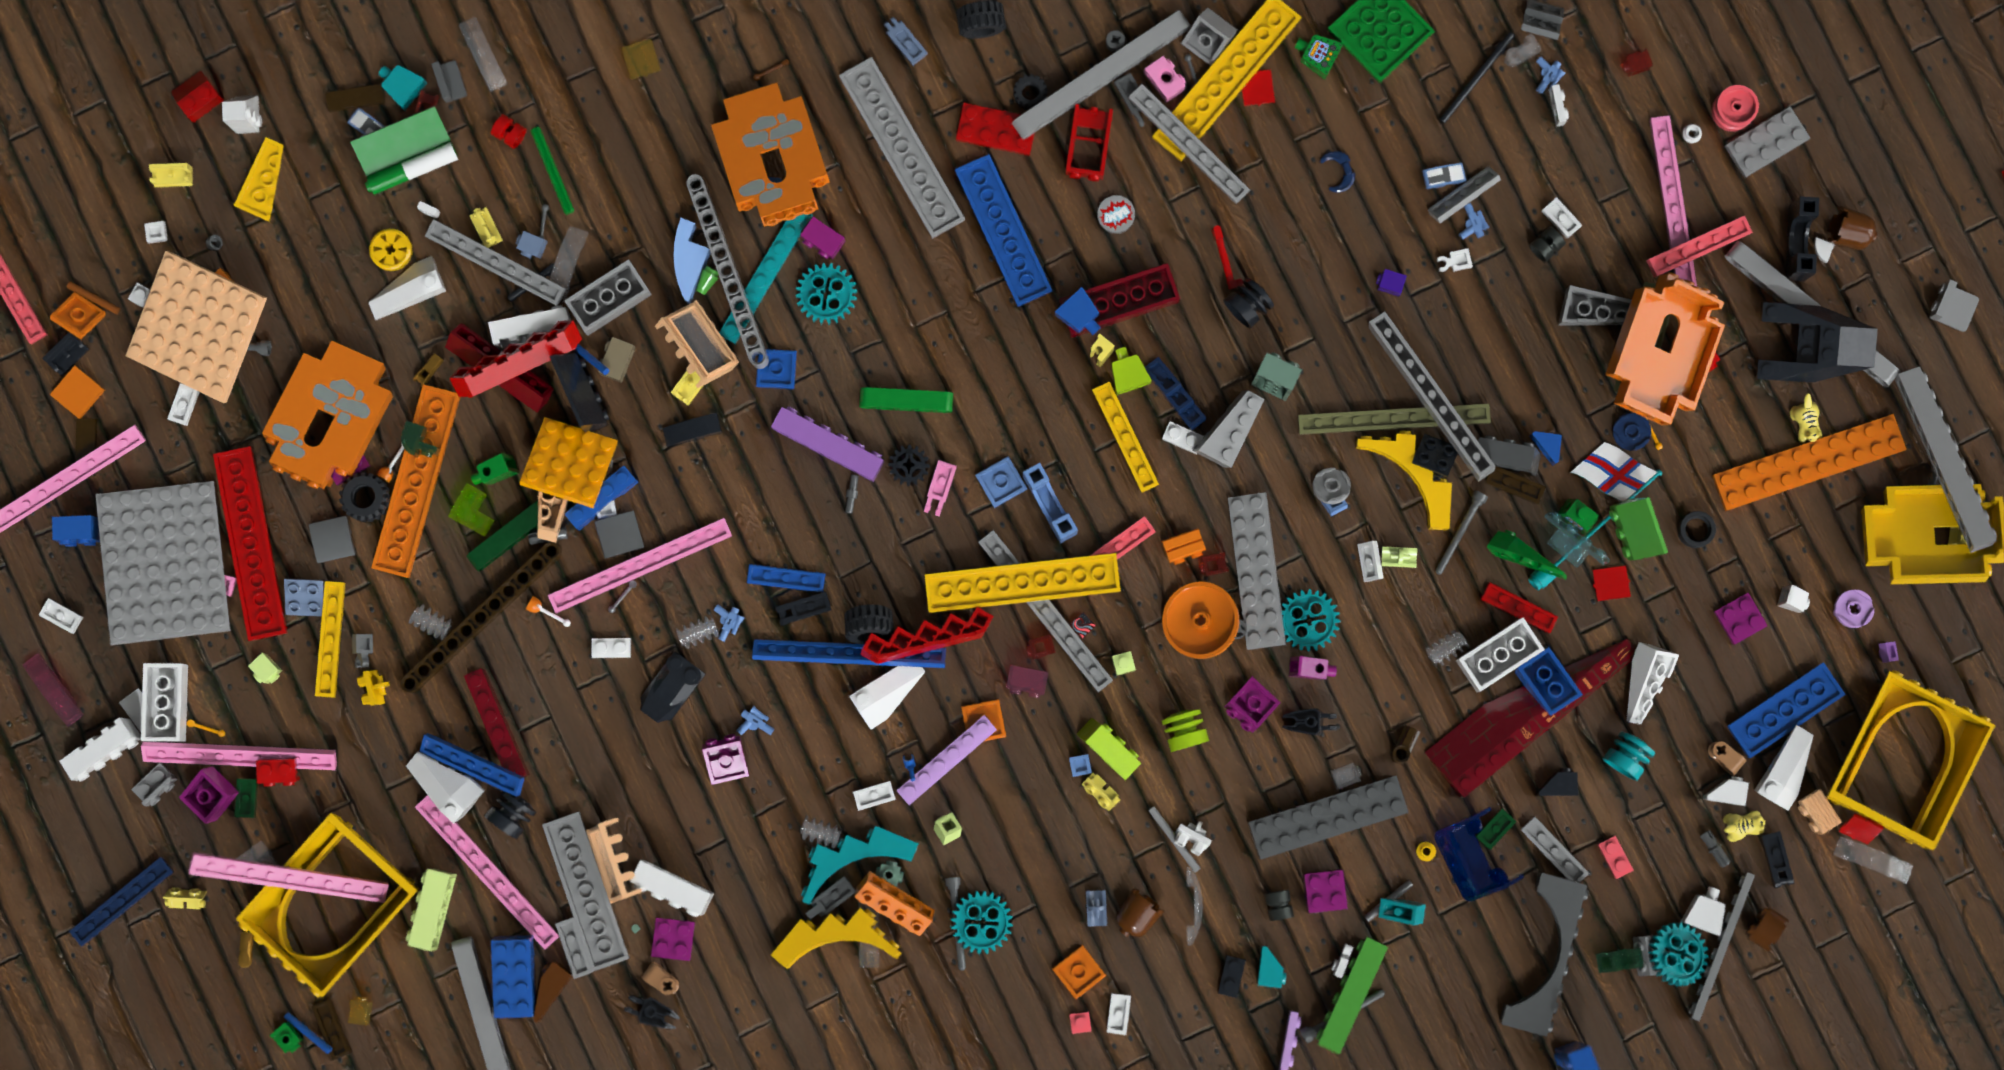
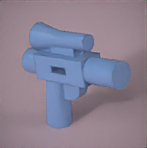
M1540 57L1536 62L1543 68L1541 71L1543 80L1536 90L1543 94L1548 84L1551 82L1550 87L1556 85L1565 72L1559 69L1561 66L1560 62L1555 61L1551 66L1545 59Z
M1471 203L1465 205L1464 208L1469 220L1465 224L1466 229L1460 232L1459 236L1462 240L1472 233H1476L1477 238L1484 236L1483 230L1490 227L1485 221L1481 210L1477 211L1476 215Z
M718 604L714 611L721 615L720 622L723 624L718 639L725 642L730 631L732 634H736L744 617L737 615L739 609L732 607L731 611L728 612Z
M753 706L750 712L744 710L741 714L746 721L737 729V732L743 735L748 729L756 730L760 728L771 735L775 729L763 722V720L767 722L769 717Z

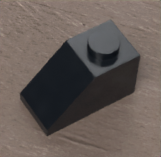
M1572 768L1560 769V772L1554 773L1536 792V796H1578V772H1572Z

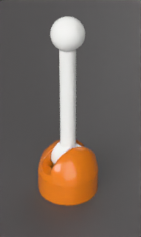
M407 440L402 441V446L390 465L382 467L376 476L390 483L393 477L392 467L405 449Z
M534 596L526 607V610L532 613L542 611L562 622L565 627L571 624L570 620H564L542 608L541 601Z

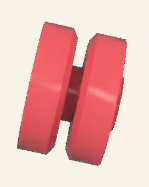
M1729 86L1720 93L1712 104L1711 113L1713 120L1718 127L1725 131L1735 132L1742 130L1756 117L1759 110L1758 98L1746 86Z

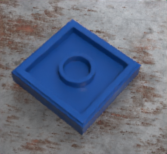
M766 349L769 362L765 368H757L756 387L795 389L797 351ZM758 355V362H761L763 355Z

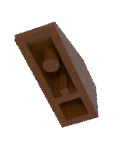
M553 961L551 964L548 962L542 970L544 974L540 980L533 1020L535 1023L541 1021L573 977L570 971L556 961Z

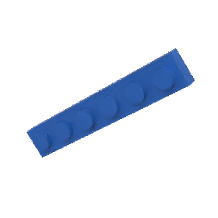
M430 733L424 734L420 748L421 753L517 797L520 795L525 777Z

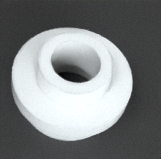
M1689 124L1683 129L1682 136L1686 142L1696 143L1700 140L1702 131L1699 126ZM1689 131L1694 132L1695 136L1690 137Z

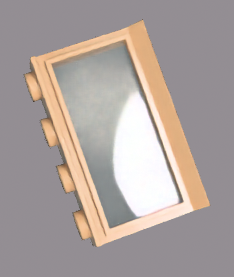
M697 300L666 317H662L655 325L656 329L665 326L668 331L665 340L668 343L676 342L679 347L676 351V356L679 359L684 356L690 363L686 368L687 372L692 374L696 371L701 379L696 384L697 388L732 371L739 363L736 354L731 351L726 344V340L717 331L715 324L709 319L704 308Z
M618 818L599 823L586 830L610 904L642 892V889L627 893L624 882L633 879L635 874L632 871L621 874L618 863L627 860L628 854L621 853L615 855L612 844L620 842L622 836L616 834L609 837L606 827L619 822Z

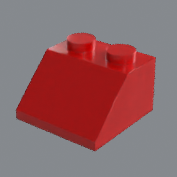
M202 70L171 92L176 103L193 123L224 101Z

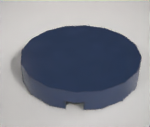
M1627 413L1620 416L1615 422L1613 437L1621 448L1629 451L1639 450L1649 442L1651 426L1645 417L1636 413Z

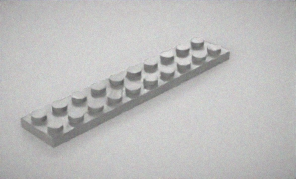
M871 57L840 74L839 78L932 239L965 221L962 212L873 58Z

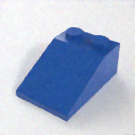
M1550 647L1515 670L1522 684L1549 716H1552L1583 695Z

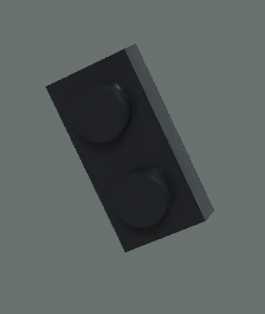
M1226 955L1218 994L1237 998L1246 960Z

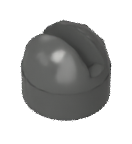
M212 235L206 239V247L211 251L219 250L223 245L222 239L218 235Z

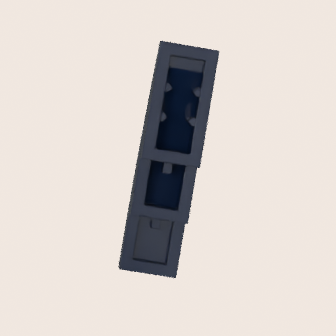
M1159 357L1145 366L1153 383L1191 431L1207 420L1193 399L1184 390L1181 383Z

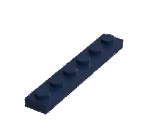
M160 857L69 932L81 947L84 946L173 874L174 870L163 857Z

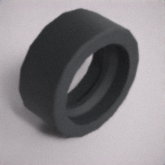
M1693 511L1683 516L1679 521L1677 527L1678 537L1688 547L1701 548L1714 539L1716 524L1707 513ZM1695 518L1703 520L1708 528L1706 537L1700 541L1691 540L1685 530L1686 524Z

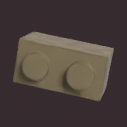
M612 337L611 341H607L604 351L606 354L604 359H600V362L609 369V373L607 375L602 374L600 371L598 373L622 383L636 347L633 344Z

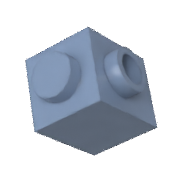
M523 231L516 240V249L521 250L520 254L530 259L532 255L541 259L548 241Z

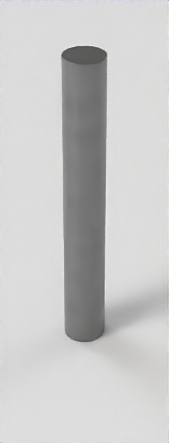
M1408 879L1387 898L1398 899L1413 886L1412 882ZM1380 903L1364 916L1368 922L1379 914Z

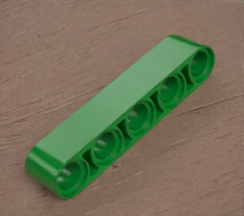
M862 387L860 388L859 407L865 409L952 413L954 393Z

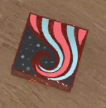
M1084 612L1069 625L1082 639L1096 627Z

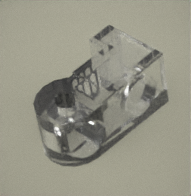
M1532 33L1524 38V44L1519 47H1512L1507 51L1504 61L1508 66L1515 67L1540 53L1541 47Z

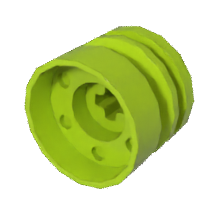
M1200 709L1181 711L1161 721L1162 725L1171 723L1172 727L1165 729L1164 732H1174L1175 735L1167 740L1170 752L1210 741L1207 730L1197 729L1196 725L1204 720L1198 719L1194 721V716L1201 714Z

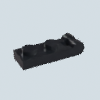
M827 592L775 607L776 613H779L780 626L832 611ZM791 609L793 616L788 617L786 611Z
M1781 831L1760 836L1774 889L1780 888L1784 884H1794ZM1784 871V877L1779 878L1778 872Z

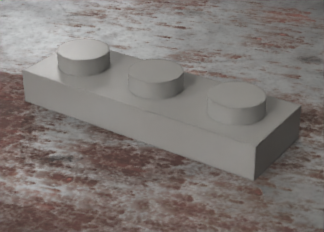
M574 917L556 923L555 925L573 978L576 979L593 973Z

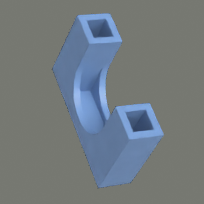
M1041 463L1024 471L1023 478L1060 544L1077 535L1078 529L1069 513L1066 514L1057 499Z

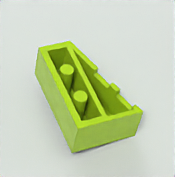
M1091 718L1076 735L1086 742L1120 777L1126 780L1141 764L1137 760L1139 755L1131 748L1128 751L1124 747L1126 743L1118 735L1115 738L1111 734L1113 730L1106 723L1101 725Z

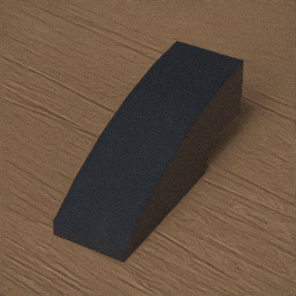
M717 413L663 428L667 447L722 433Z

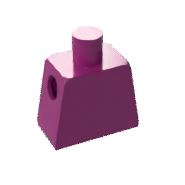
M1303 656L1291 657L1288 677L1324 680L1327 676L1335 677L1337 667L1335 665H1328V660Z

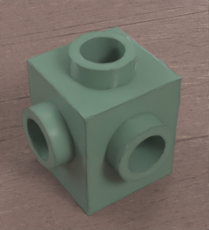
M886 861V864H881V867L876 869L877 876L896 887L898 883H902L904 872L901 871V867L897 866V862ZM886 872H892L893 877L887 879L885 876Z

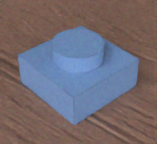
M1345 500L1338 504H1326L1321 501L1330 516L1348 507Z
M1088 754L1069 758L1073 777L1092 773Z

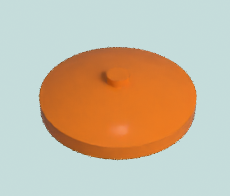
M1193 582L1179 588L1167 601L1162 616L1163 631L1168 642L1181 654L1194 659H1207L1224 652L1234 641L1240 621L1237 605L1230 594L1220 586L1209 582Z

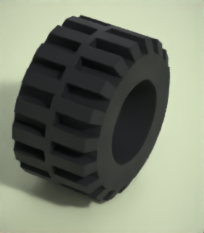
M991 0L968 3L956 11L959 35L971 39L986 38L997 35L1006 29L1004 9L1000 2Z
M361 472V474L356 473L353 475V478H347L348 482L342 484L343 490L339 492V495H341L339 501L343 505L342 509L346 511V514L361 522H374V519H381L380 516L387 513L385 510L389 507V500H391L389 495L391 491L387 484L379 477L365 472ZM364 487H371L375 492L374 502L367 508L358 507L356 503L358 491Z
M861 605L849 609L844 614L845 638L850 642L865 645L871 633L885 641L891 639L894 634L892 610L888 607Z

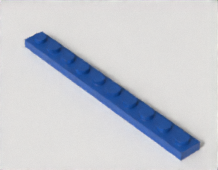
M754 639L752 658L753 660L945 668L946 648L876 664L860 655L864 644Z

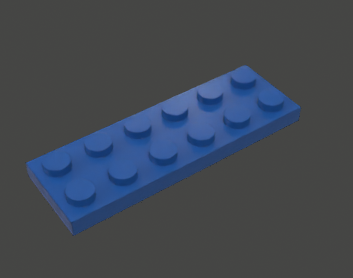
M1823 662L1729 724L1727 728L1746 756L1751 758L1792 731L1796 725H1801L1846 694Z

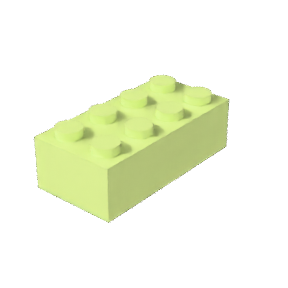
M427 869V872L423 873L421 879L423 888L417 894L416 902H418L417 910L413 911L411 917L413 926L407 933V946L428 951L438 949L457 874L439 869Z

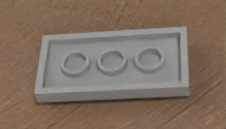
M1788 107L1728 143L1725 148L1744 178L1805 143L1810 139V136L1792 108Z

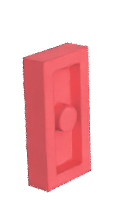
M1616 836L1597 844L1615 879L1634 871Z

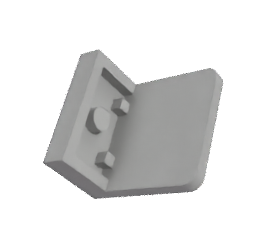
M1950 279L1941 284L1938 290L1939 296L1937 301L1935 300L1932 304V312L1929 318L1964 332L1969 326L1979 298L1956 288L1958 282Z

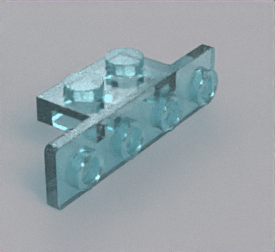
M1556 512L1545 514L1544 517L1558 528L1547 544L1576 568L1581 565L1588 554L1602 565L1609 563L1610 559L1607 557V553L1600 548L1594 547L1592 545L1593 542L1589 538L1578 534V530L1573 525H1567L1561 515Z

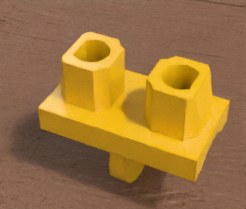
M378 670L364 671L363 675L357 678L358 685L367 689V694H363L361 697L362 704H370V706L385 704V687L390 686V683L383 682V677L379 676Z

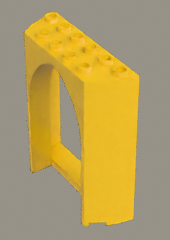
M1892 670V672H1888L1827 799L1831 800V803L1834 805H1841L1883 825L1884 828L1905 838L1906 842L1912 845L1915 843L1922 848L1934 850L1995 725L1990 723L1991 720L1983 715L1978 717L1972 714L1973 710L1965 706L1961 708L1955 705L1956 702L1947 697L1943 699L1937 696L1938 692L1930 688L1926 690L1920 687L1921 684L1912 679L1908 681L1902 678L1903 674ZM1926 706L1935 714L1943 730L1945 754L1939 774L1910 830L1846 797V794L1876 733L1883 723L1892 715L1905 708Z
M333 813L329 814L285 863L284 867L314 871L344 836L347 837L400 885L358 933L344 946L325 955L312 956L293 951L286 932V915L296 890L268 885L259 892L236 918L240 922L238 925L245 932L250 931L254 935L252 938L258 944H264L271 956L274 958L278 957L283 961L281 963L282 966L288 971L293 970L297 974L296 978L303 984L307 983L311 987L310 991L317 997H323L418 891V886L414 884L415 881L411 877H406L352 829L353 825L347 821L346 823L340 816Z

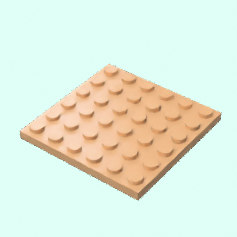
M165 251L126 357L215 400L227 403L267 297L170 251Z

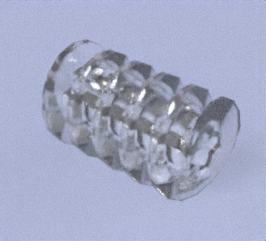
M425 604L417 607L409 619V624L414 622V627L420 626L421 631L427 630L429 635L434 633V638L438 639L441 637V641L445 639L452 629V619L444 622L445 616L442 615L440 618H437V611L431 615L432 608L424 611Z
M712 614L711 620L704 616V623L697 619V626L690 622L689 629L683 625L682 632L676 628V633L682 647L684 645L687 649H690V642L697 646V640L704 643L705 637L708 640H712V634L716 638L719 637V631Z
M1452 630V636L1446 634L1445 640L1442 638L1438 640L1439 645L1434 642L1432 648H1426L1429 659L1437 669V663H1440L1442 666L1444 665V658L1451 661L1450 654L1457 657L1456 650L1463 653L1462 646L1470 648L1461 632L1458 633L1456 630Z
M806 815L800 834L802 833L803 840L809 836L810 842H813L817 838V844L820 845L824 840L825 847L832 843V849H835L839 843L842 829L838 831L837 824L831 829L830 822L823 826V820L816 824V818L814 817L808 822V816Z

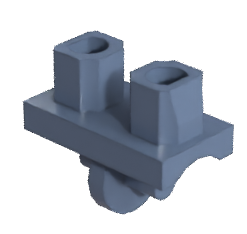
M1106 890L1086 891L1087 926H1107Z

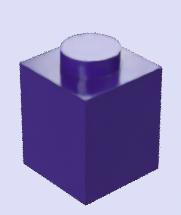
M1384 269L1382 274H1378L1376 284L1379 286L1377 290L1399 297L1407 276Z

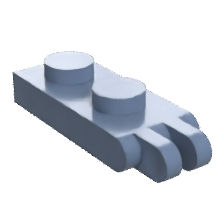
M892 17L890 21L893 23V27L888 22L884 23L888 29L886 33L912 66H914L928 53L901 20L897 22Z

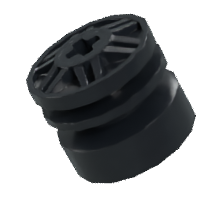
M1247 277L1243 281L1244 285L1239 284L1237 286L1241 295L1232 291L1223 302L1237 320L1251 329L1260 320L1256 311L1266 315V308L1271 310L1274 307V303L1259 284Z
M502 790L501 794L507 800L505 801L497 797L496 800L501 805V808L491 806L484 817L509 836L518 839L525 829L519 821L530 822L531 819L525 813L534 816L537 812L521 796L516 797Z

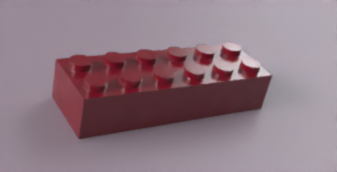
M1168 263L1085 290L1099 312V316L1094 320L1101 328L1177 304L1180 301ZM1072 295L1060 298L1059 305L1064 304ZM1066 324L1071 338L1089 333L1086 328L1077 333Z

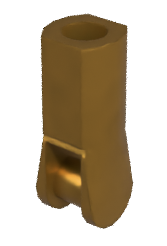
M433 353L414 376L413 381L421 383V387L423 384L426 385L444 360ZM425 370L429 373L426 378L422 375Z
M241 932L238 963L242 968H247L252 964L254 944L252 937L254 935L250 932Z

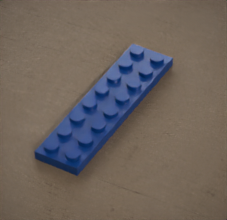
M988 154L955 169V173L1017 307L1051 293V286L990 155Z

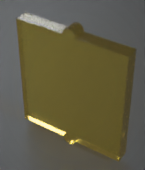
M652 39L639 43L636 41L632 45L622 47L631 80L642 76L647 77L648 74L661 71Z

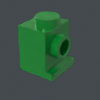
M289 1022L282 1024L269 1035L284 1053L289 1051L291 1053L295 1052L301 1047L299 1043L303 1041V1038ZM285 1036L289 1037L288 1043L283 1040Z

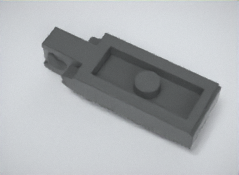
M844 876L814 899L811 903L813 908L806 915L810 920L817 914L820 917L827 915L852 896L856 890Z

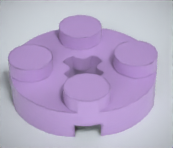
M1848 590L1840 594L1836 599L1833 614L1845 627L1859 628L1871 621L1874 615L1873 601L1867 593L1861 590ZM1856 604V609L1859 611L1858 613L1854 612L1852 614L1850 612L1851 609L1849 607L1850 605L1853 606Z

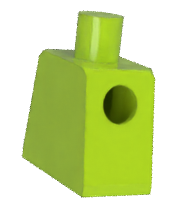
M1126 347L1115 350L1118 361L1112 362L1111 367L1116 395L1151 384V378L1137 354L1129 357Z

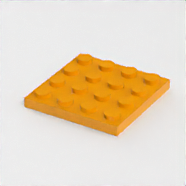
M544 417L521 477L520 485L594 508L618 440L590 431L585 432L581 428Z

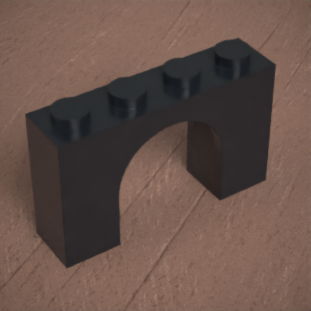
M1800 196L1789 205L1786 278L1790 281L1805 282L1816 274L1817 254H1808V237L1813 220L1819 217V197Z

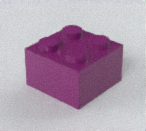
M211 766L200 770L180 795L179 799L205 824L219 819L239 794V791Z
M1343 870L1302 874L1307 913L1348 909Z

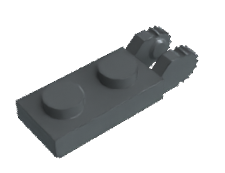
M1128 73L1114 81V85L1129 111L1134 115L1139 126L1142 127L1144 126V120L1138 113L1140 110L1128 99L1139 86L1132 74Z

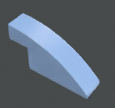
M680 218L674 242V266L681 293L686 303L691 304L702 269H705L711 252L709 248L691 242L697 226L691 221Z

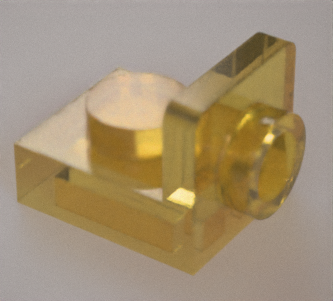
M356 996L355 999L349 1001L351 1008L348 1023L368 1026L372 1002L367 1001L366 997Z

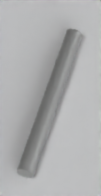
M1155 806L1148 810L1194 873L1200 870V866L1185 846L1180 847L1174 843L1176 834Z

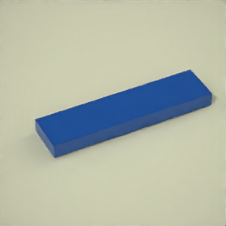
M749 564L747 584L823 593L826 574Z

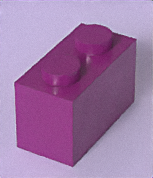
M815 217L810 220L800 235L805 246L810 249L812 247L819 250L818 254L825 259L829 257L833 260L845 243L843 236Z

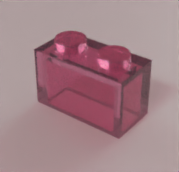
M1011 665L1006 689H1010L1009 693L1021 695V692L1029 693L1028 697L1040 699V695L1044 696L1049 672Z

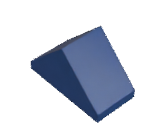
M1533 432L1529 437L1553 466L1558 463L1562 435Z

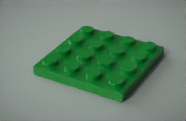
M1358 0L1327 29L1339 42L1343 43V47L1379 84L1435 32L1405 0Z

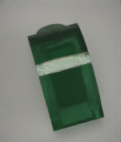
M409 421L405 422L401 434V442L408 453L418 458L421 451V455L432 458V455L439 456L441 450L436 446L423 442L428 430L426 427Z
M1641 948L1618 949L1596 954L1599 973L1644 967Z

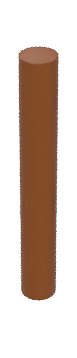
M71 281L67 284V288L115 314L119 313L120 307Z

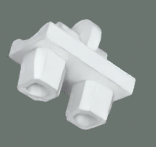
M1199 821L1197 825L1189 823L1187 827L1180 824L1175 832L1177 835L1174 843L1184 847L1188 840L1194 843L1191 852L1200 856L1212 840L1205 837L1207 831L1201 828L1202 822Z

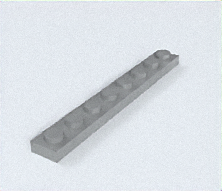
M1143 84L1129 96L1128 99L1235 204L1250 191Z
M433 219L425 237L558 306L566 288Z
M1748 872L1746 877L1742 875L1738 885L1742 887L1739 895L1735 893L1731 904L1734 905L1733 912L1728 911L1724 922L1728 925L1725 931L1721 930L1717 940L1721 942L1718 949L1714 948L1710 959L1714 960L1712 967L1707 966L1703 976L1707 978L1705 985L1700 984L1698 989L1699 1001L1698 1003H1693L1690 1010L1694 1020L1700 1021L1755 875Z

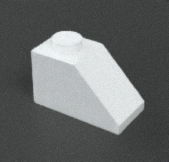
M1794 585L1783 587L1777 606L1797 613L1804 612V609L1807 610L1810 599H1808L1809 593Z
M1732 776L1731 780H1724L1703 795V800L1745 806L1749 783L1743 782V778Z

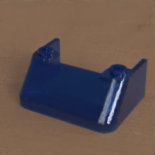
M1490 807L1471 814L1435 833L1436 844L1462 897L1469 902L1506 889L1524 878L1522 874L1509 879L1503 869L1498 867L1491 869L1475 837V834L1482 830V823L1479 817L1492 811Z

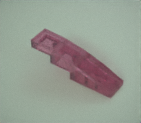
M37 653L23 664V667L66 726H71L84 715L68 689L62 685L55 672L48 667L40 654Z

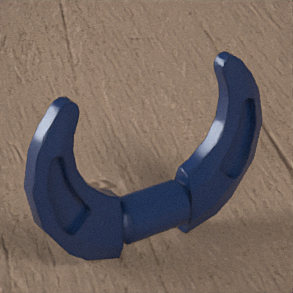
M1339 151L1329 152L1322 157L1320 163L1335 160L1342 164L1346 175L1339 186L1330 187L1329 190L1335 193L1345 192L1352 186L1355 180V173L1352 172L1349 163L1351 160L1345 153Z

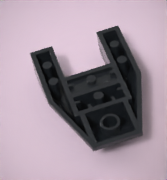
M1761 302L1760 321L1799 324L1796 362L1756 359L1755 379L1817 382L1875 366L1877 328L1822 306Z

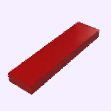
M1491 582L1488 583L1480 599L1518 619L1524 618L1528 624L1548 634L1551 633L1558 619V616Z

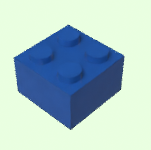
M91 515L52 517V540L59 542V545H65V547H76L77 543L84 544V546H95L96 542H100L98 518Z

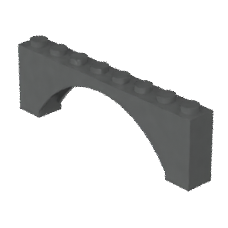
M1542 872L1538 873L1534 891L1539 892L1545 899L1555 918L1558 931L1557 957L1549 975L1535 991L1519 1001L1509 1005L1503 1004L1499 1023L1546 1037L1548 1032L1551 1033L1554 1024L1551 1021L1552 1016L1557 1013L1559 1005L1556 1002L1557 997L1563 991L1564 984L1561 983L1562 978L1568 972L1569 965L1566 963L1568 957H1571L1574 946H1571L1573 938L1576 939L1579 930L1576 927L1578 919L1581 920L1584 911L1581 908L1582 903L1588 897L1589 890L1586 889L1587 885Z

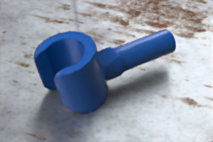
M911 754L912 758L910 760H905V756H903V763L909 771L910 779L915 781L914 767L916 763L914 756Z

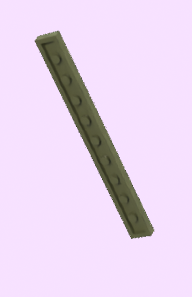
M1489 404L1453 406L1466 425L1491 423ZM1425 407L1298 415L1299 435L1439 427Z

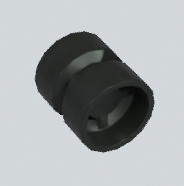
M1548 227L1541 233V238L1537 237L1529 247L1537 258L1546 263L1554 256V251L1558 252L1566 242L1554 228Z
M1289 890L1264 894L1266 904L1271 907L1268 910L1270 921L1294 917L1293 907L1288 905V902L1291 900Z

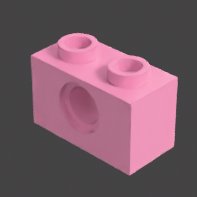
M1162 56L1146 67L1144 74L1167 103L1185 90L1186 81L1181 74H1176L1171 60H1166ZM1163 75H1169L1171 77V81L1164 82L1161 79V77Z

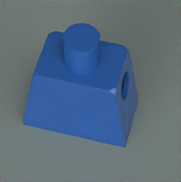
M1082 287L1055 311V316L1077 333L1086 328L1094 335L1101 329L1094 320L1099 316V312Z

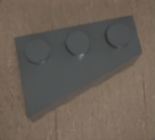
M1493 436L1479 437V444L1495 466L1513 469L1514 472L1518 473L1519 471L1530 472L1531 476L1537 477L1541 453L1534 447V444L1523 442L1520 445L1515 444V441L1510 439L1497 441V438Z

